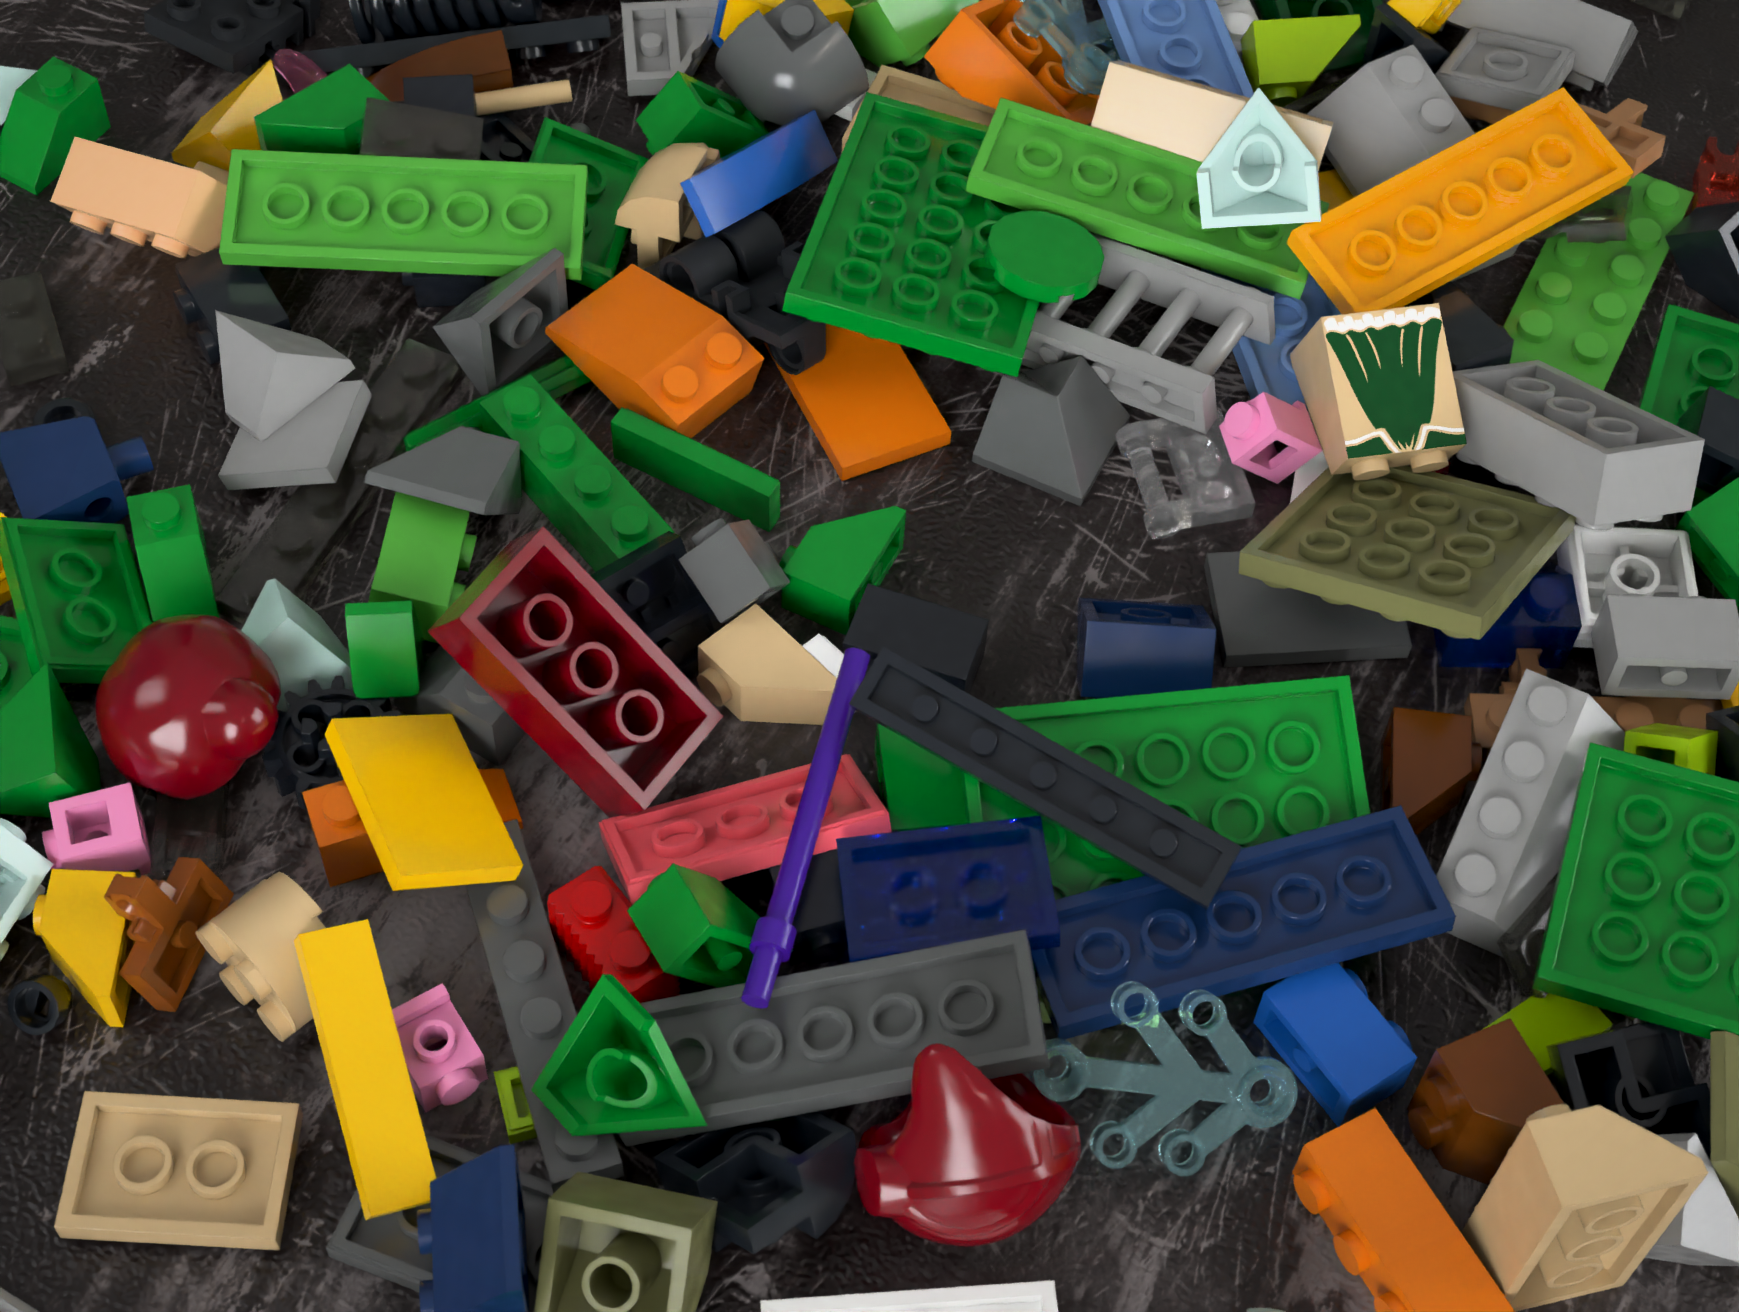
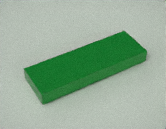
M621 407L611 420L615 459L742 520L749 519L753 525L767 532H770L780 519V481L627 408Z

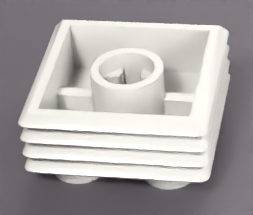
M1575 524L1574 530L1557 549L1568 644L1572 647L1593 648L1591 632L1607 595L1634 593L1657 597L1686 598L1698 596L1689 534L1684 530L1617 526L1609 530H1593Z

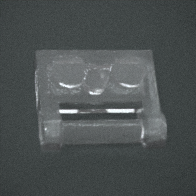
M1217 409L1218 418L1206 434L1164 418L1133 422L1117 431L1115 438L1120 454L1130 461L1146 508L1143 521L1151 538L1164 539L1175 535L1184 528L1252 518L1256 502L1243 468L1231 462L1219 425L1224 422L1221 409ZM1166 447L1184 499L1169 502L1151 451L1153 448Z

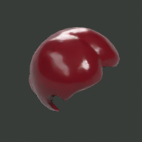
M187 614L157 620L144 627L130 639L102 678L96 697V720L102 743L118 771L134 785L147 787L164 795L186 800L209 794L224 786L235 776L247 758L257 754L270 741L278 721L277 705L281 696L280 679L269 656L244 632L224 619L210 615Z

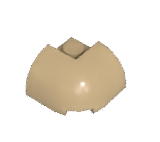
M674 143L656 152L638 171L618 208L615 225L632 229L631 243L637 245L638 267L645 269L670 255L677 242L680 243L683 236L694 240L704 236L680 183L720 159L719 150L709 148L704 143Z

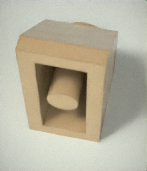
M757 604L751 606L698 645L699 675L697 676V682L703 694L714 705L718 707L725 705L740 721L823 725L837 678Z

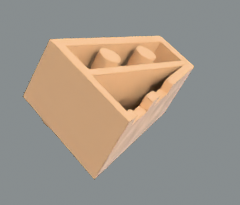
M75 137L50 202L73 212L69 222L83 229L103 235L106 227L112 228L110 234L119 239L144 247L147 240L152 242V247L162 252L186 259L187 254L196 257L220 247L227 185L196 169Z

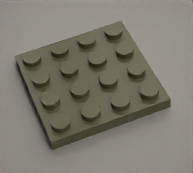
M1411 466L1391 467L1387 475L1369 480H1354L1352 472L1331 475L1328 467L1240 551L1239 574L1262 580L1263 583L1273 588H1292L1314 594L1331 604H1350L1379 612L1384 618L1392 621H1411L1437 628L1450 637L1480 640L1574 530L1576 517L1560 508L1542 505L1536 502L1533 496L1432 471L1414 473Z

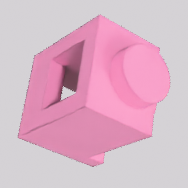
M1264 391L1247 402H1238L1231 406L1226 413L1224 422L1219 425L1232 464L1276 484L1323 451L1305 404L1297 400L1291 405ZM1278 440L1288 445V447L1277 453L1274 442Z
M131 782L49 803L53 829L43 831L42 838L47 859L53 863L51 870L63 868L71 870L128 872L139 869L141 875L155 872L144 818Z
M443 983L392 1009L413 1092L425 1113L441 1104L449 1106L465 1100L476 1091L479 1083L488 1079L484 1055L452 1004L449 993ZM445 1045L442 1049L434 1051L435 1049Z

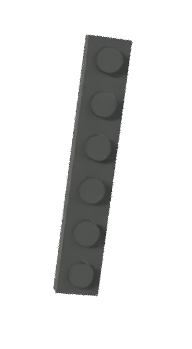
M515 819L504 822L524 865L515 881L465 885L552 1191L553 1193L557 1191L578 1171L611 1179L624 1176V1171L613 1133L572 1136L531 1091L532 1086L577 1014L518 821Z

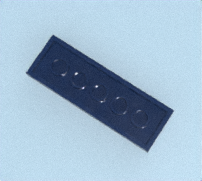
M1397 806L1241 849L1208 910L1145 875L1014 911V926L1016 931L1026 929L1036 984L1058 1041L1446 933L1453 930L1456 915L1402 807Z

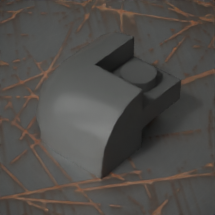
M785 0L765 15H762L757 10L727 37L717 52L715 69L744 106L763 123L768 120L784 126L793 119L814 109L820 122H823L869 89L867 72L850 38L838 21H835L833 24L830 23L813 0Z

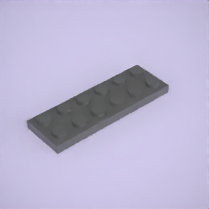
M1026 929L779 976L776 978L768 1007L762 1009L748 1006L741 1000L745 983L640 1003L656 1020L708 1126L619 1133L627 1147L911 1094L915 1058L925 1047L936 1043L956 1049L988 1079L1050 1068Z

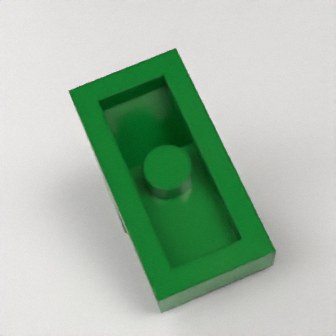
M412 600L345 603L351 677L355 696L360 699L418 695L420 691V667L426 662L425 640Z

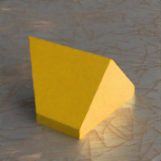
M271 59L200 118L171 153L174 162L194 168L198 161L229 171L232 149L261 150L254 117L283 101Z

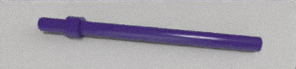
M853 647L845 650L765 917L757 920L750 941L749 949L754 956L741 1000L754 1008L762 1009L768 1007L780 964L789 960L797 935V930L792 925L855 712L849 703L863 681L870 661V655L860 648Z

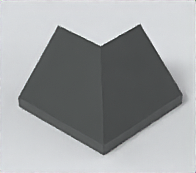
M553 248L475 291L433 326L481 396L515 380L556 345L545 334L546 326L568 311L564 254Z
M1083 356L1019 372L1018 377L1005 374L1001 377L974 449L972 462L1082 506L1127 427L1130 415Z
M460 426L367 470L364 483L482 515L519 514L522 504L519 441L481 432L478 427Z

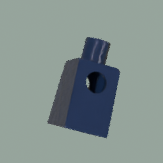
M88 416L0 432V461L22 518L115 523L125 518L129 512L120 481L154 470L141 435L106 447L95 419Z

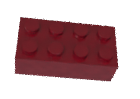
M544 526L510 541L427 631L609 818L646 810L723 717L712 703Z

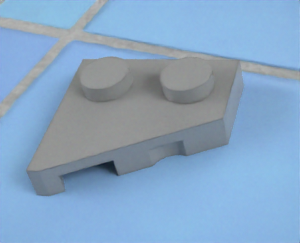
M719 0L621 3L628 96L657 95L677 71L693 77L713 42L711 37Z

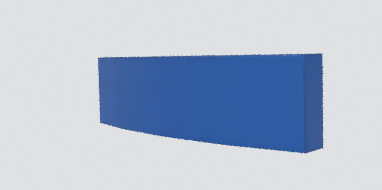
M814 109L793 119L779 129L757 138L740 150L718 159L680 184L705 237H708L785 195L836 163L838 159Z

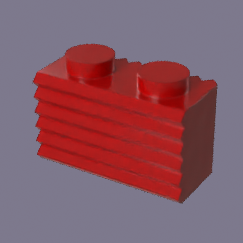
M602 866L592 867L549 894L547 906L554 942H559L560 951L566 952L567 961L574 962L575 971L582 973V981L589 982L590 991L594 989L602 974H610L639 1003L680 995L681 989L679 985L681 983L678 981L680 977L663 972L627 912L632 904Z

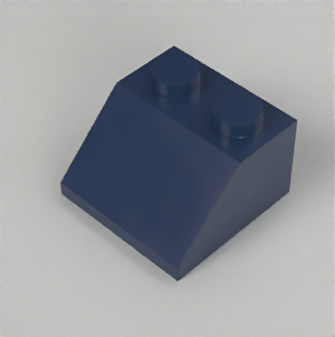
M1079 598L1077 685L1081 697L1099 699L1211 688L1217 629L1202 605Z
M515 1144L500 1145L430 1182L431 1208L420 1209L417 1213L420 1254H432L433 1279L420 1281V1312H530L525 1201Z

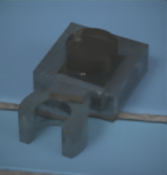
M1623 186L1530 238L1547 239L1556 236L1560 232H1566L1568 243H1605L1608 241L1627 240L1633 209L1632 187Z

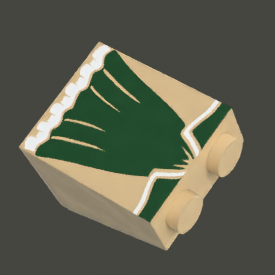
M1439 303L1320 317L1291 352L1292 367L1331 475L1352 472L1354 480H1369L1387 475L1391 467L1411 465L1412 472L1414 473L1435 471L1448 466V460L1467 444Z

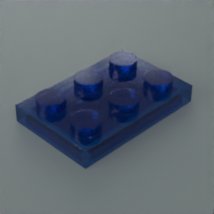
M1041 815L836 839L850 963L1025 929L1030 950L1060 947V927Z

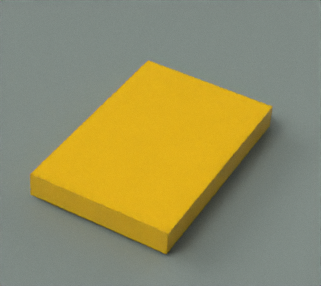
M452 714L331 719L324 735L392 891L516 880L524 865Z

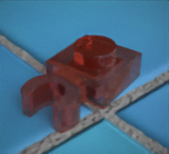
M1710 136L1693 176L1692 192L1695 194L1692 198V211L1696 207L1739 201V142L1733 155H1726L1717 149V137Z

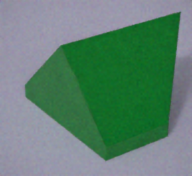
M48 662L0 710V814L51 818L50 802L101 790L98 757Z
M602 974L532 1086L531 1091L572 1136L708 1126L656 1020L613 975Z

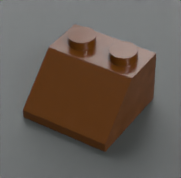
M1509 1018L1436 1049L1407 1110L1409 1111V1124L1416 1140L1423 1148L1432 1150L1443 1169L1489 1185L1490 1180L1495 1176L1508 1154L1507 1151L1512 1147L1524 1127L1526 1119L1538 1110L1564 1103Z

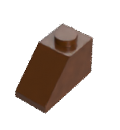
M1393 707L1381 739L1380 811L1401 806L1415 835H1417L1458 805L1468 780L1477 781L1481 768L1482 746L1481 743L1472 742V716Z

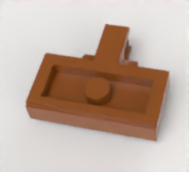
M178 857L166 881H159L157 879L152 881L146 875L138 878L123 877L121 874H115L104 895V899L119 916L132 921L127 934L135 943L119 975L158 1011L176 1012L206 952V949L196 935V931L226 909L234 895L200 858Z

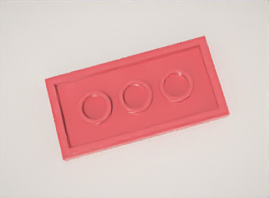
M844 754L841 757L813 855L892 833L888 811L850 754ZM811 763L652 806L644 811L619 815L598 822L602 842L630 903L633 905L647 891L650 882L656 876L665 872L672 864L716 878L718 881L780 865Z

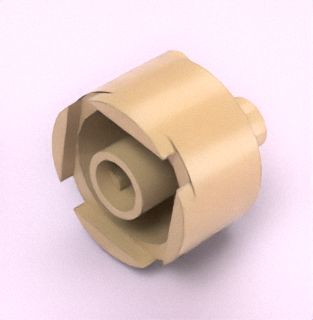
M277 872L268 879L262 880L196 931V935L204 948L219 964L226 962L228 965L219 973V976L231 994L244 1006L255 999L261 1006L257 1009V1013L263 1023L278 1040L284 1042L313 1019L294 939L298 934L325 929L326 927L317 917L323 911L315 901L289 876L282 872Z

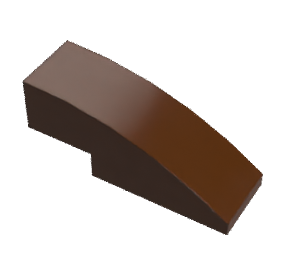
M502 30L468 36L430 47L401 59L366 78L391 101L393 118L394 101H404L403 78L472 74L475 93L513 88L511 65Z

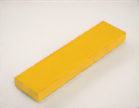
M366 919L298 934L294 939V944L365 1220L431 1203L430 1182L436 1179L369 921Z

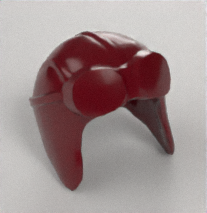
M936 1043L925 1047L915 1058L911 1081L912 1099L905 1110L892 1122L876 1124L863 1133L856 1151L854 1165L857 1187L862 1203L871 1215L889 1217L907 1231L933 1242L966 1247L978 1246L1010 1237L1031 1225L1045 1213L1069 1181L1076 1163L1080 1159L1081 1141L1078 1125L1075 1123L1074 1118L1058 1103L1049 1098L1046 1092L1034 1085L1023 1073L988 1079L956 1049Z

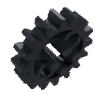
M335 676L331 689L324 690L321 689L315 679L309 680V694L302 698L291 691L285 693L284 697L288 710L286 712L278 710V721L274 734L263 748L264 755H262L268 777H274L278 793L283 797L295 791L299 807L306 809L302 792L344 780L326 738L321 740L315 721L324 723L326 728H328L331 719L402 716L400 710L392 711L390 697L357 698L353 690L345 689L342 676ZM308 761L309 766H300L302 763Z

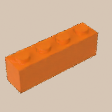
M1376 1108L1304 1144L1292 1172L1297 1195L1310 1213L1314 1215L1320 1214L1334 1236L1333 1244L1339 1260L1349 1273L1354 1276L1360 1275L1375 1298L1374 1308L1376 1312H1515Z

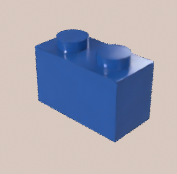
M1339 963L1286 977L1265 990L1253 1021L1337 1127L1358 1117L1401 1089L1417 1059V1056L1413 1053L1411 1042L1403 1029L1395 1022L1387 1021L1368 999L1367 990L1361 979L1352 970L1342 968Z

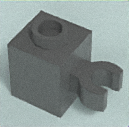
M723 518L715 520L691 538L696 547L678 559L720 623L734 620L754 604L760 605L791 583L779 565L780 559L768 542L764 543L749 519L726 524Z

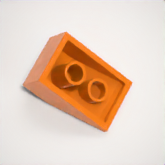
M982 0L961 9L924 55V58L935 68L938 79L948 88L956 90L962 97L994 109L997 108L1000 98H1004L1091 126L1103 86L1098 78L1022 0Z
M633 263L550 323L545 329V334L619 410L621 407L627 408L689 438H693L752 391L764 357L724 316Z

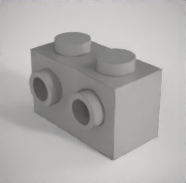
M1634 593L1606 596L1591 632L1602 695L1730 700L1739 682V614L1735 599H1712L1703 596H1689L1686 598L1657 597Z

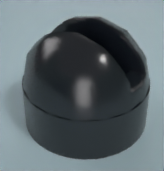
M49 974L31 976L16 985L8 997V1011L12 1021L22 1031L32 1035L45 1034L60 1025L72 1008V993L66 982ZM49 999L50 1006L46 1016L41 1014V1011Z

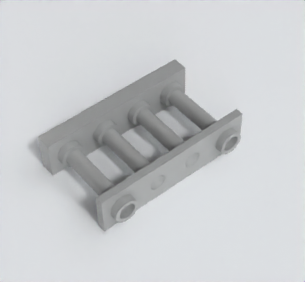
M1091 233L1100 243L1104 254V261L1097 284L1114 289L1116 292L1088 328H1079L1059 320L1072 304L1074 294L1060 296L1058 303H1042L1037 309L1021 364L1035 369L1083 356L1119 402L1206 434L1218 418L1215 378L1213 375L1242 336L1271 345L1276 338L1274 296L1263 293L1256 288L1243 286L1119 243L1105 236ZM1139 299L1167 308L1139 347H1131L1109 339ZM1190 317L1219 327L1191 366H1182L1161 358Z

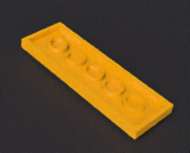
M1562 87L1322 214L1321 222H1309L1293 229L1286 243L1341 314L1400 308L1625 186L1634 171L1566 89Z

